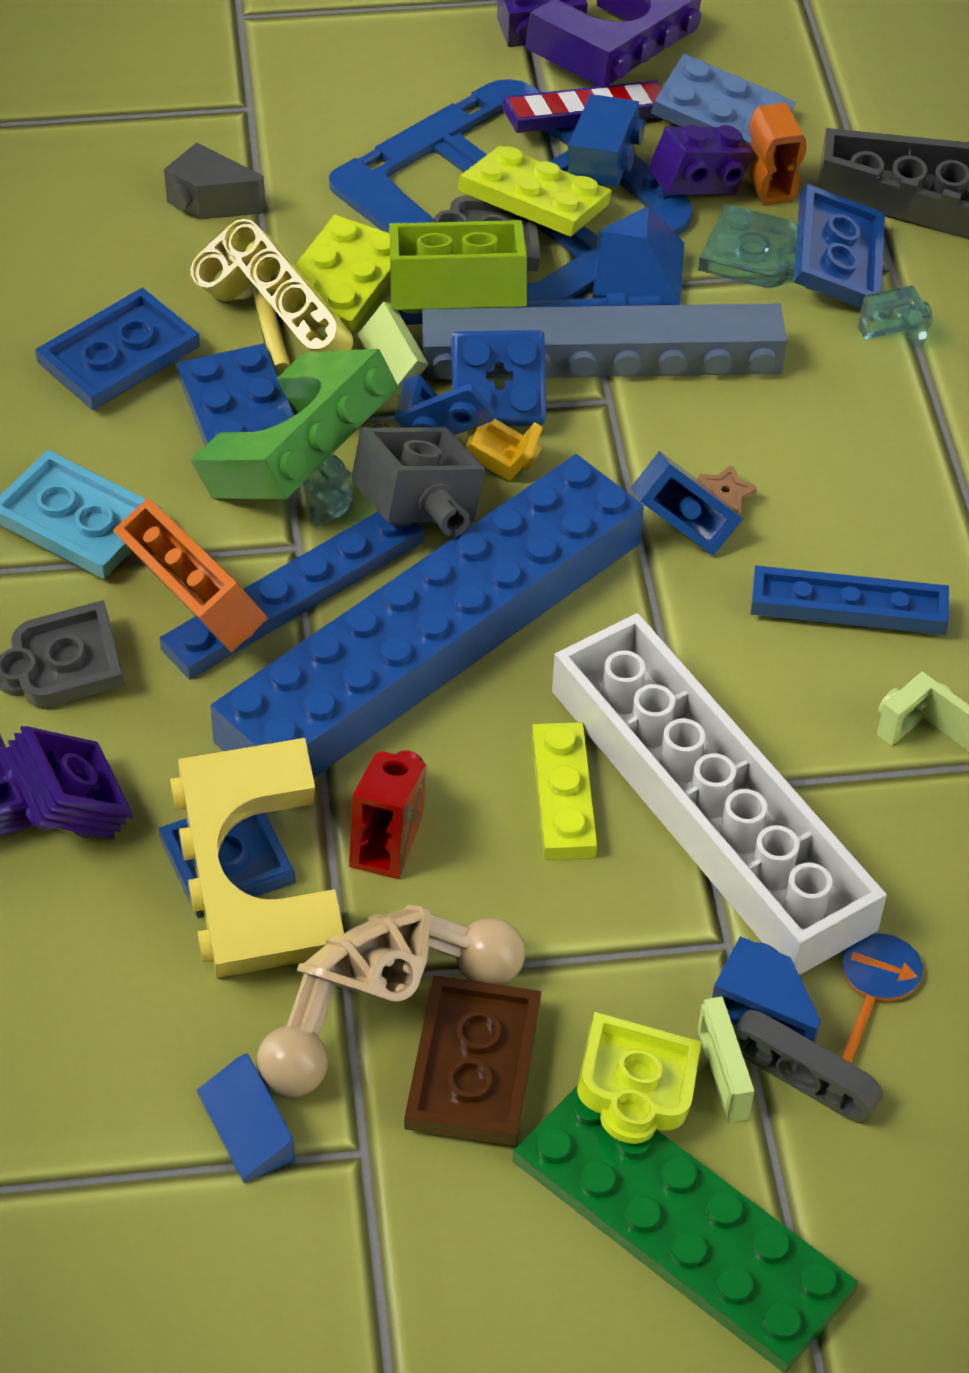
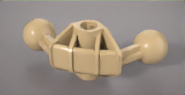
M410 904L397 912L387 915L375 914L368 917V922L349 930L339 937H331L326 940L327 945L306 962L299 963L297 971L304 973L287 1026L275 1029L264 1038L257 1052V1071L265 1086L277 1095L295 1098L312 1092L320 1085L328 1068L327 1050L318 1035L335 985L391 1001L405 1000L413 995L419 986L428 958V948L455 957L461 972L470 981L504 985L517 976L524 964L525 946L520 933L514 926L502 919L483 918L466 927L433 915L428 908Z

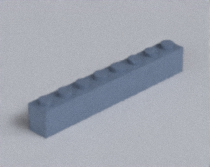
M781 303L422 309V353L429 364L423 371L424 380L452 379L451 338L455 331L542 330L545 343V378L782 374L787 344ZM494 368L493 374L486 376V379L511 377L510 375H504L502 368Z

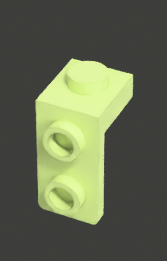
M923 671L903 688H893L880 703L878 711L881 713L877 736L889 745L893 746L925 719L969 752V704L956 696L949 687L938 683Z

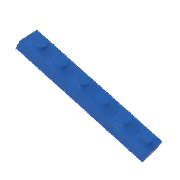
M377 511L245 587L243 590L268 619L232 653L196 617L160 636L161 650L190 680L423 543V529L416 522H413L410 526L392 525L387 523Z

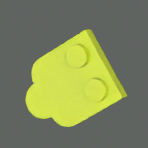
M594 1012L589 1026L577 1085L578 1096L589 1109L601 1114L600 1118L604 1129L619 1141L631 1144L643 1143L654 1135L656 1129L664 1131L676 1129L684 1123L692 1104L701 1041Z

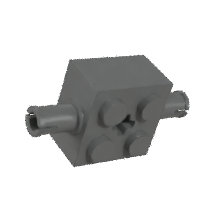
M384 423V428L381 424H376L372 428L360 429L351 480L387 523L396 526H410L413 522H433L439 525L445 535L451 537V532H453L454 536L464 533L470 521L475 520L485 468L447 427L392 428Z

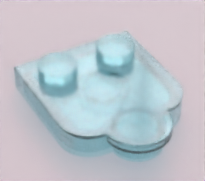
M725 204L700 255L698 271L763 288L780 286L787 280L788 276L794 277L798 225L787 219Z

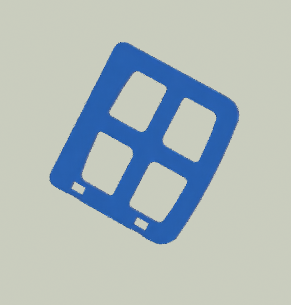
M512 79L496 80L471 92V96L456 104L448 105L375 146L373 151L358 159L354 158L334 169L329 175L330 190L381 231L389 233V223H429L433 218L405 195L388 177L429 153L441 155L464 173L487 154L464 138L462 134L495 115L504 112L502 109L504 96L541 93V91L528 83ZM474 105H478L481 108L470 115L465 112V110ZM576 127L544 131L568 146ZM568 151L549 162L558 165L561 170L568 172ZM634 154L632 168L630 171H624L619 184L645 207L650 206L677 235L682 234L689 227L692 218L690 200L685 195H667L649 172V165ZM378 159L385 162L373 170L368 167L369 164ZM537 223L538 229L577 258L540 281L527 282V301L577 299L593 289L598 236L585 226L570 237Z

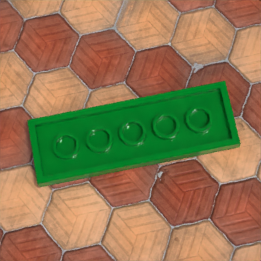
M576 1086L513 1150V1163L777 1369L787 1373L856 1292L858 1281L657 1129L654 1135L643 1143H625L612 1137L601 1123V1114L589 1109L580 1100Z

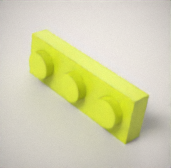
M583 722L532 724V745L544 860L596 858L597 840Z

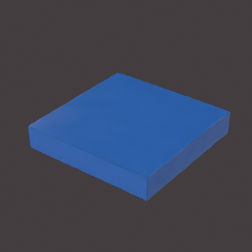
M266 813L250 816L236 824L228 832L220 846L218 858L225 875L238 889L246 894L257 897L296 883L295 871ZM186 818L160 827L159 836L192 907L188 880L197 878L194 859L184 861L179 836V829L188 827ZM203 910L194 912L197 918L204 916Z

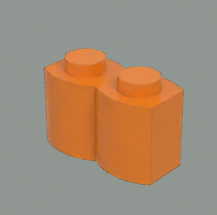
M787 103L758 106L749 124V133L752 139L749 146L755 153L746 173L763 206L791 202L800 186V174L797 168L802 163L806 154V139Z

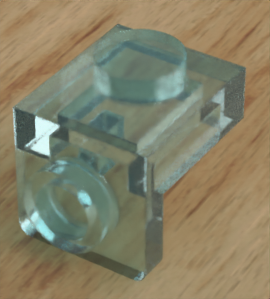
M913 285L881 291L864 296L858 329L865 340L906 331L915 347L925 345L928 328L932 326V311L926 301H922Z
M331 455L303 482L311 490L309 493L310 521L317 527L322 526L333 518L342 516L353 506L352 473L346 469L338 456Z

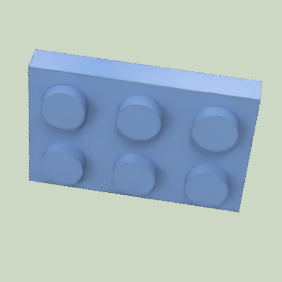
M683 54L655 99L651 114L681 127L686 125L698 127L729 125L738 129L749 145L752 141L749 133V124L758 106L787 103L791 112H793L796 102L781 96L777 92L769 91L746 81L740 76L732 75L709 65L703 60Z

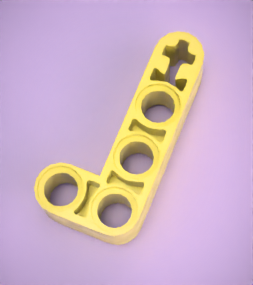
M247 219L236 220L193 260L191 266L193 281L217 300L223 302L232 301L253 283L302 344L312 352L352 349L353 336L350 330L275 240L253 221ZM255 240L252 248L246 251L247 246ZM223 270L221 276L214 281L217 273ZM280 270L278 277L270 282L273 274ZM306 300L304 307L295 313L298 304ZM321 326L326 328L325 331L328 335L326 339L316 329Z

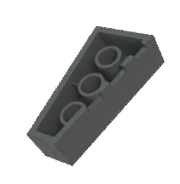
M826 128L820 160L818 188L881 211L885 215L969 239V142Z

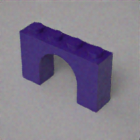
M550 0L530 12L525 49L601 88H605L617 79L624 77L642 63H646L664 49L671 47L686 35L693 33L701 20V12L699 11L701 0H597L596 6L626 20V22L597 19L559 0Z

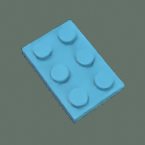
M47 449L0 495V525L105 579L132 552L115 534L113 529L146 499Z

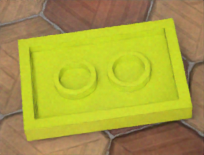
M499 145L460 175L457 191L571 237L609 205L612 190L598 185L590 177L573 175L561 170L558 165L552 162L538 161L523 155L517 148Z
M334 214L295 265L346 325L351 334L391 282L390 237L387 232ZM306 300L298 304L295 313L304 307Z

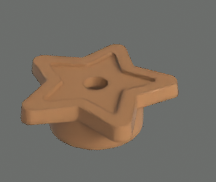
M732 466L727 467L719 475L700 474L697 478L738 514L741 513L743 499L757 493V487L754 484L739 480L737 472Z

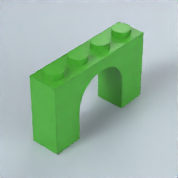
M379 349L304 352L276 378L296 414L295 416L276 426L260 431L218 433L190 460L212 498L287 499L399 388Z

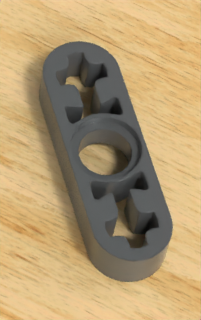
M755 1010L746 1011L733 1028L743 1058L851 1121H867L883 1098V1091L880 1085L868 1073L762 1012Z

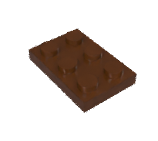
M433 975L404 1117V1129L516 1146L542 991Z

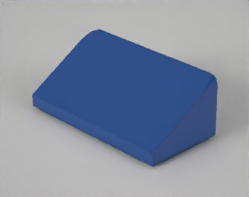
M248 1053L236 1058L197 1089V1094L243 1183L296 1161L293 1137Z

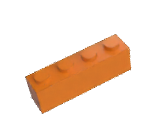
M149 497L113 529L115 534L231 653L243 641L251 637L255 630L268 619L241 586Z

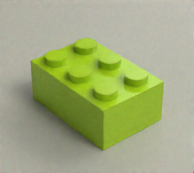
M522 220L389 223L392 310H402L405 313L417 314L422 313V309L516 308L527 306V254Z

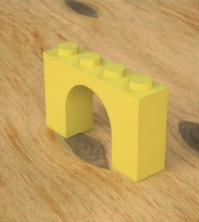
M300 738L178 759L179 777L170 779L175 810L185 809L188 827L179 829L184 861L194 859L197 878L188 880L193 912L201 910L204 912L207 930L197 931L202 963L213 962L215 978L306 962L327 945L326 940L333 936L339 937L343 935L344 930L335 889L282 899L257 898L241 891L227 878L218 858L220 846L224 838L242 820L260 813L312 805L314 803L315 785L306 739Z

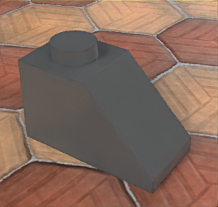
M197 142L164 169L167 203L198 219L261 214L266 209L263 175Z

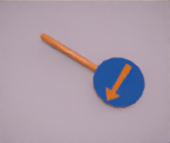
M880 933L871 934L848 947L844 952L842 971L845 979L857 993L865 996L842 1055V1059L849 1063H852L875 1001L901 1000L912 994L921 982L923 964L919 954L909 943L896 936Z

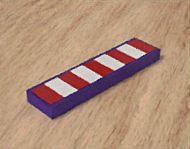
M657 80L608 85L605 88L598 86L504 96L502 109L516 133L576 127L590 94L639 101V119L659 118L651 114V111L662 87Z

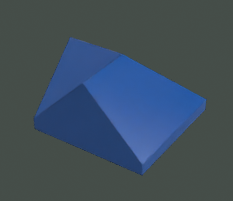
M650 206L599 229L592 298H605L606 293L624 292L625 297L659 295L661 305H680L685 242Z

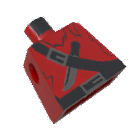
M402 750L397 754L379 751L374 754L352 795L349 867L395 879L400 878L424 811L427 765L417 753L410 750ZM392 816L387 830L384 832L381 830L379 823L383 818Z

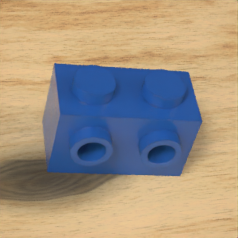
M594 94L589 95L568 144V173L576 176L590 177L601 186H619L624 171H630L632 168L635 144L641 145L644 137L645 120L639 119V101Z

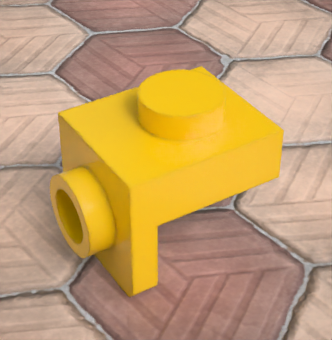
M494 418L492 422L472 429L465 448L482 466L510 482L522 468L529 470L536 462L542 450V446L537 444L543 427L534 422L526 433L521 435Z

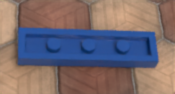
M755 565L750 614L946 635L949 623V585Z

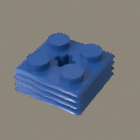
M542 330L455 331L451 338L452 390L466 384L473 385L495 410L494 418L507 426H532L534 422L540 426L543 425L546 420L544 332ZM494 368H502L503 374L510 375L511 380L506 381L501 390L495 389L493 381L486 380V376L493 374Z

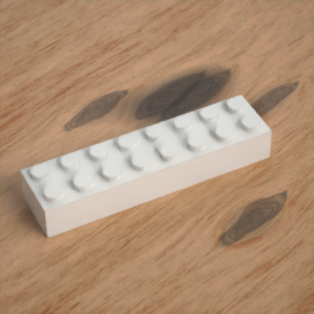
M638 613L554 654L552 693L577 722H583L584 731L761 942L774 947L779 953L791 957L799 975L878 931L887 894Z

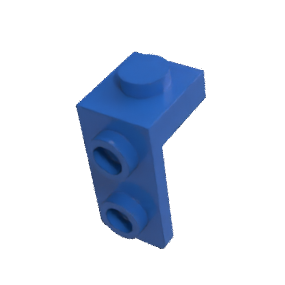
M417 374L404 380L394 419L402 428L447 427L455 436L492 422L495 417V410L471 384H466L437 395L424 379Z

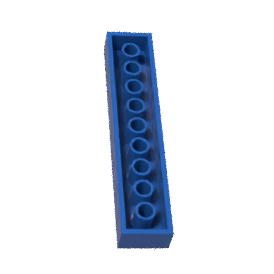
M578 454L573 455L468 527L464 533L449 540L210 705L214 743L222 751H229L305 738L314 779L637 547L641 541L644 505Z

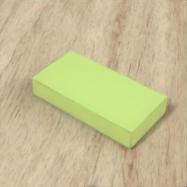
M383 302L358 333V336L366 349H379L399 386L393 394L400 396L404 380L417 374L421 375L429 364L398 310H392V304Z
M722 996L705 999L701 1005L697 1031L726 1119L730 1123L749 1120L755 1091Z

